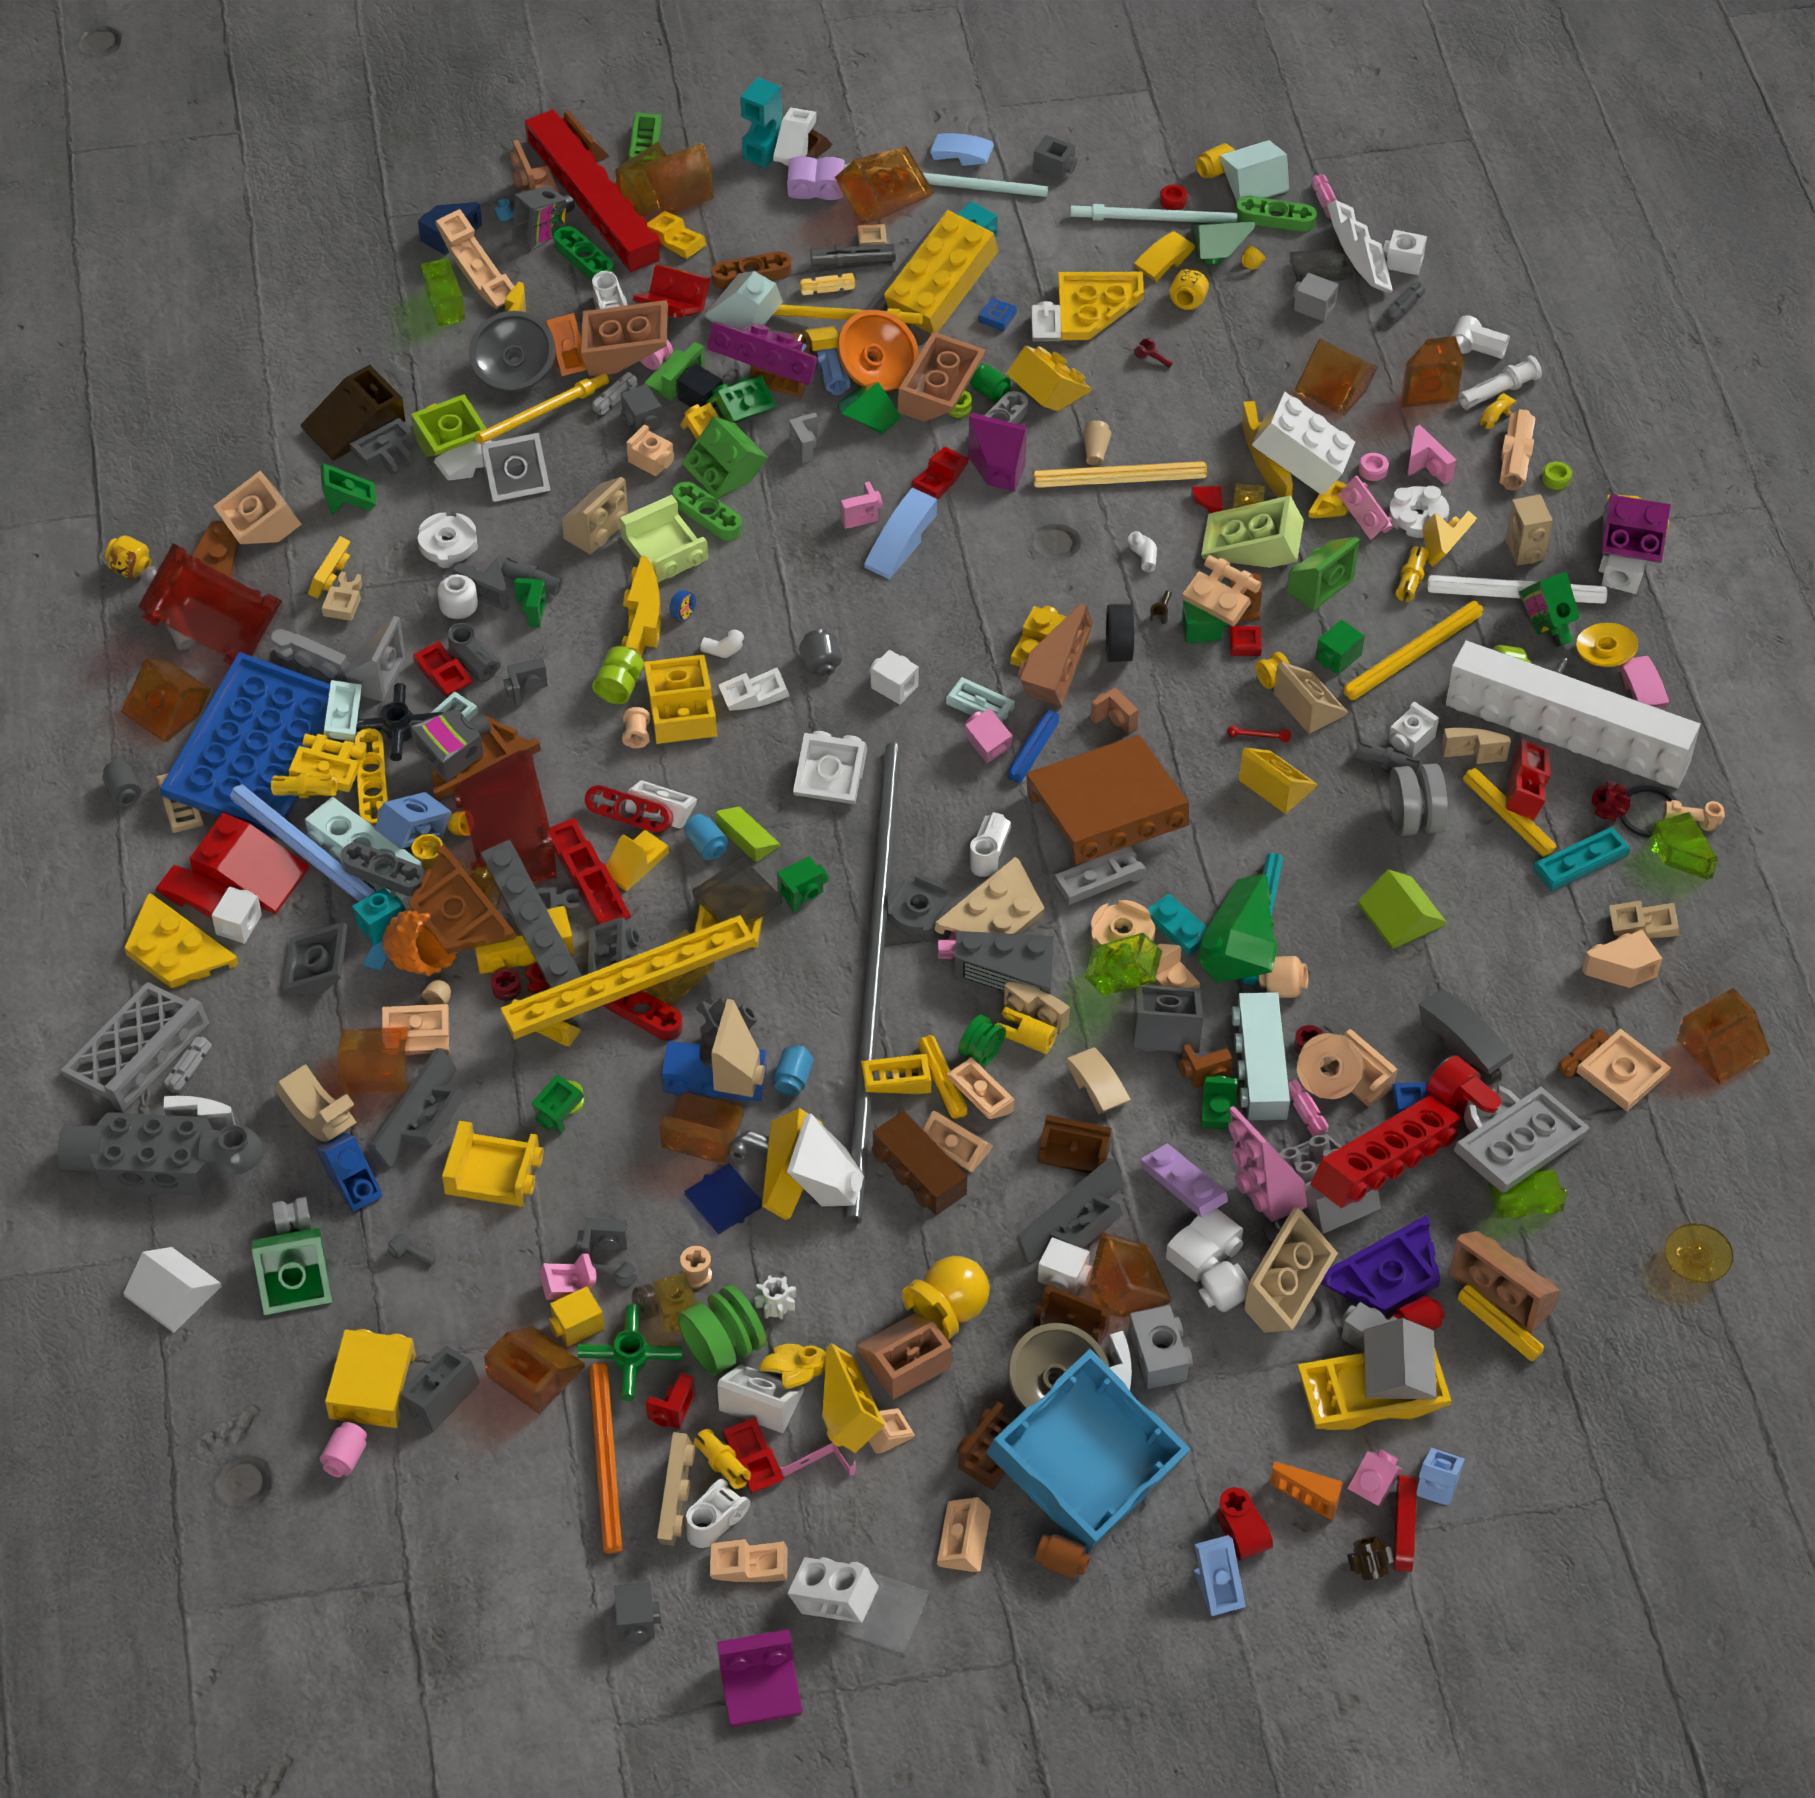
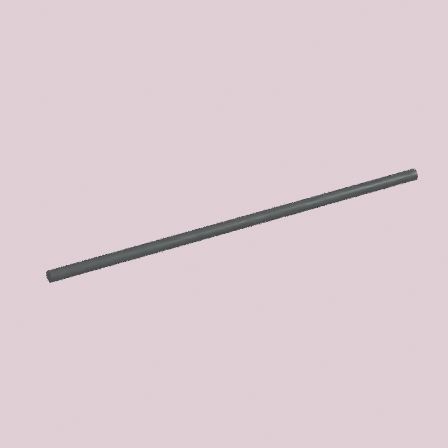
M897 743L887 744L885 750L851 1157L864 1175L855 1205L846 1206L845 1221L849 1224L861 1223L863 1214L873 1092L865 1091L861 1061L875 1060L888 913L887 898L890 889L901 746Z

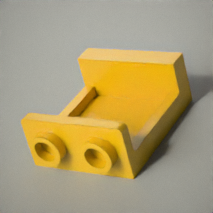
M459 1121L442 1174L445 1194L524 1207L527 1195H532L534 1191L535 1175L533 1173L535 1167H540L543 1160L544 1150L543 1147H539L538 1135L530 1134L528 1143L474 1134L471 1122Z
M345 1329L325 1400L329 1419L398 1428L401 1417L399 1410L401 1397L399 1393L403 1390L410 1361H414L416 1356L413 1338H407L402 1334L396 1333L391 1335L376 1334L366 1329H358L356 1331Z

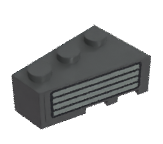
M957 931L954 980L990 992L997 990L1003 993L1004 985L1007 982H1015L1037 988L1051 995L1054 936Z

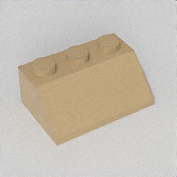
M1294 1207L1247 1286L1244 1310L1264 1333L1292 1331L1338 1254L1299 1207Z

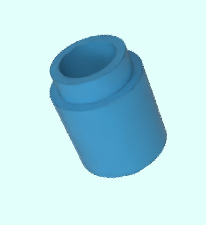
M696 814L687 820L683 828L685 837L703 859H717L725 853L728 838L709 817H705L703 814Z
M799 1045L783 1049L773 1077L775 1081L774 1087L781 1094L797 1096L805 1088L814 1062V1058L808 1049Z

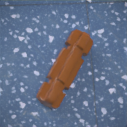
M1596 1029L1589 1035L1590 1038L1584 1039L1569 1052L1570 1056L1566 1055L1558 1062V1072L1562 1073L1566 1078L1573 1076L1577 1071L1578 1065L1610 1038L1609 1034L1605 1033L1603 1029Z

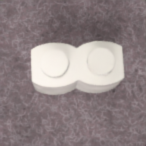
M1217 1208L1203 1217L1198 1215L1189 1226L1182 1229L1169 1242L1166 1259L1197 1283L1201 1280L1203 1273L1220 1264L1228 1256L1232 1258L1239 1252L1243 1245V1228Z

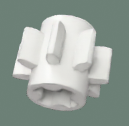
M768 1276V1280L763 1285H756V1294L758 1296L754 1298L755 1308L763 1307L764 1318L771 1316L783 1319V1315L788 1310H795L794 1298H796V1287H788L787 1277L784 1276L781 1279Z

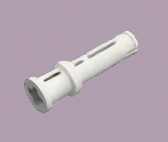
M1529 355L1524 358L1523 362L1515 366L1508 365L1504 367L1501 374L1460 392L1458 397L1462 399H1459V402L1465 410H1468L1505 390H1517L1521 388L1523 383L1531 379L1534 381L1540 379L1542 376L1541 366L1535 357Z

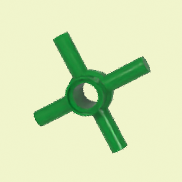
M628 1304L626 1306L624 1331L616 1336L613 1345L578 1344L577 1350L578 1358L613 1360L617 1369L622 1372L620 1398L623 1401L634 1400L636 1373L643 1370L647 1360H682V1346L647 1345L643 1335L638 1332L639 1306L636 1304ZM629 1350L636 1351L633 1354H625L624 1352Z

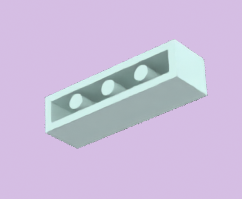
M1278 992L1239 993L1238 1006H1232V1025L1238 1026L1239 1033H1235L1234 1046L1235 1053H1241V1060L1237 1061L1238 1080H1244V1088H1240L1241 1108H1246L1247 1120H1287L1290 1097Z

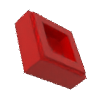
M1230 626L1231 656H1261L1260 626Z

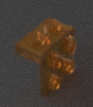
M683 1093L673 1116L664 1115L659 1126L661 1148L725 1164L729 1155V1148L731 1147L729 1143L736 1137L744 1117V1110L738 1105L691 1093Z

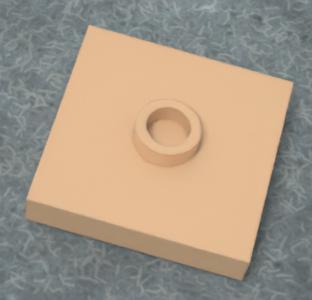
M1619 1029L1578 1065L1576 1073L1625 1111H1629L1669 1075L1671 1067L1622 1029Z

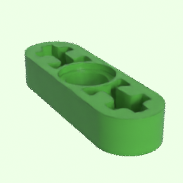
M1245 196L1238 200L1236 208L1239 221L1255 222V225L1306 232L1312 230L1316 224L1317 212L1314 207L1307 204ZM1273 211H1277V212H1281L1283 215H1282V216H1272V215H1270L1269 213H1270V212H1273Z
M681 482L673 488V497L678 502V509L722 540L732 541L741 536L742 518L738 513L692 482ZM703 508H712L715 510V512L709 515L702 514L700 510H702Z

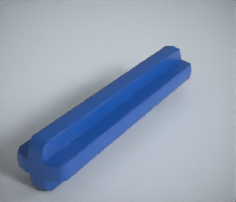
M1050 709L1044 711L1008 769L1007 776L1010 780H1014L1017 783L1023 781L1026 773L1032 767L1059 723V714L1057 712H1053Z

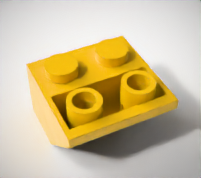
M1025 345L1006 372L1012 380L1040 405L1055 411H1059L1080 399L1092 389L1084 382L1086 377L1074 368L1070 370L1065 365L1067 360L1056 352L1050 354L1039 346L1037 349Z

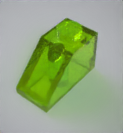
M1690 812L1655 822L1652 836L1650 837V846L1652 851L1659 855L1664 865L1706 880L1713 878L1718 858Z

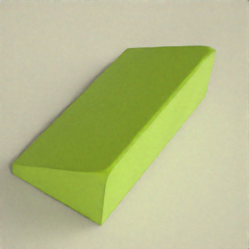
M740 806L715 812V824L756 863L780 847V843Z

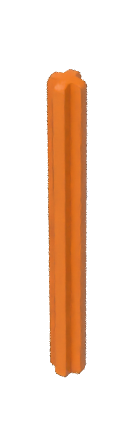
M601 1362L590 1365L589 1375L602 1544L604 1553L612 1554L622 1551L608 1366Z

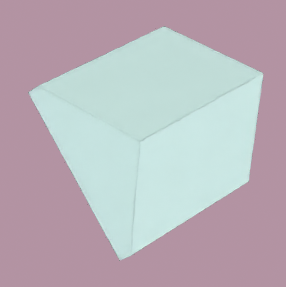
M1270 140L1219 156L1237 202L1245 196L1269 198L1290 190L1287 154Z

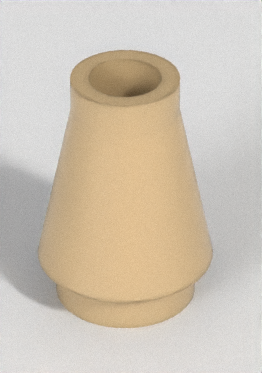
M1091 421L1087 423L1086 428L1083 430L1086 462L1092 466L1103 464L1104 455L1112 435L1109 425L1103 421Z

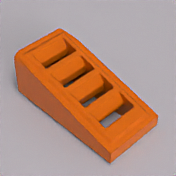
M1274 1462L1270 1485L1320 1515L1331 1520L1334 1519L1343 1482L1280 1462Z

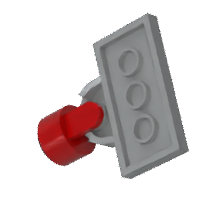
M1458 1055L1450 1056L1442 1061L1426 1082V1093L1435 1097L1452 1111L1455 1110L1459 1115L1463 1116L1466 1127L1471 1132L1457 1142L1454 1152L1502 1193H1505L1587 1137L1590 1130L1587 1124L1543 1087H1539L1520 1100L1510 1090L1500 1085L1497 1089L1488 1087L1480 1080L1481 1074Z

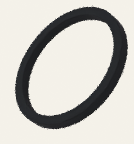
M1638 786L1630 789L1625 794L1630 797L1640 792H1653L1664 796L1670 802L1671 800H1677L1668 791L1655 786ZM1625 815L1619 817L1628 830L1648 838H1659L1669 835L1676 830L1681 821L1680 819L1678 824L1673 823L1670 827L1661 831H1645L1632 825Z

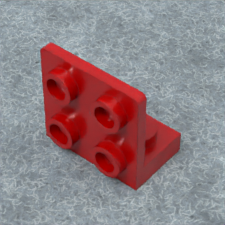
M655 264L650 291L633 295L632 301L642 304L667 300L668 316L683 318V315L693 316V313L704 311L711 278L662 264Z

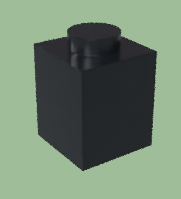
M695 364L690 370L682 373L677 380L679 401L689 407L697 404L702 407L713 396L712 391L718 386L723 385V379Z

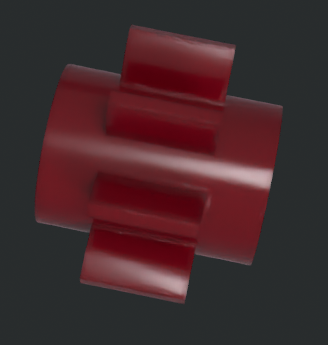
M1607 781L1606 785L1597 787L1593 792L1591 804L1597 807L1594 814L1602 819H1609L1613 822L1616 821L1617 817H1623L1630 808L1631 799L1625 795L1628 788Z

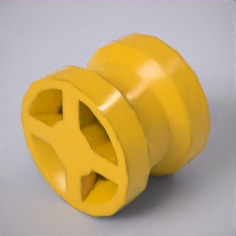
M1275 652L1271 654L1270 659H1261L1255 663L1256 675L1260 683L1267 689L1275 686L1277 665L1280 662L1290 664L1281 652Z

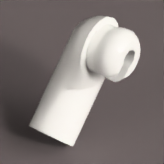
M1132 532L1127 540L1130 548L1142 557L1141 569L1146 572L1154 571L1157 557L1156 544L1140 532Z

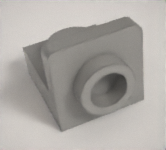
M816 413L789 420V441L802 464L813 461V448H816L815 437L818 436V416Z

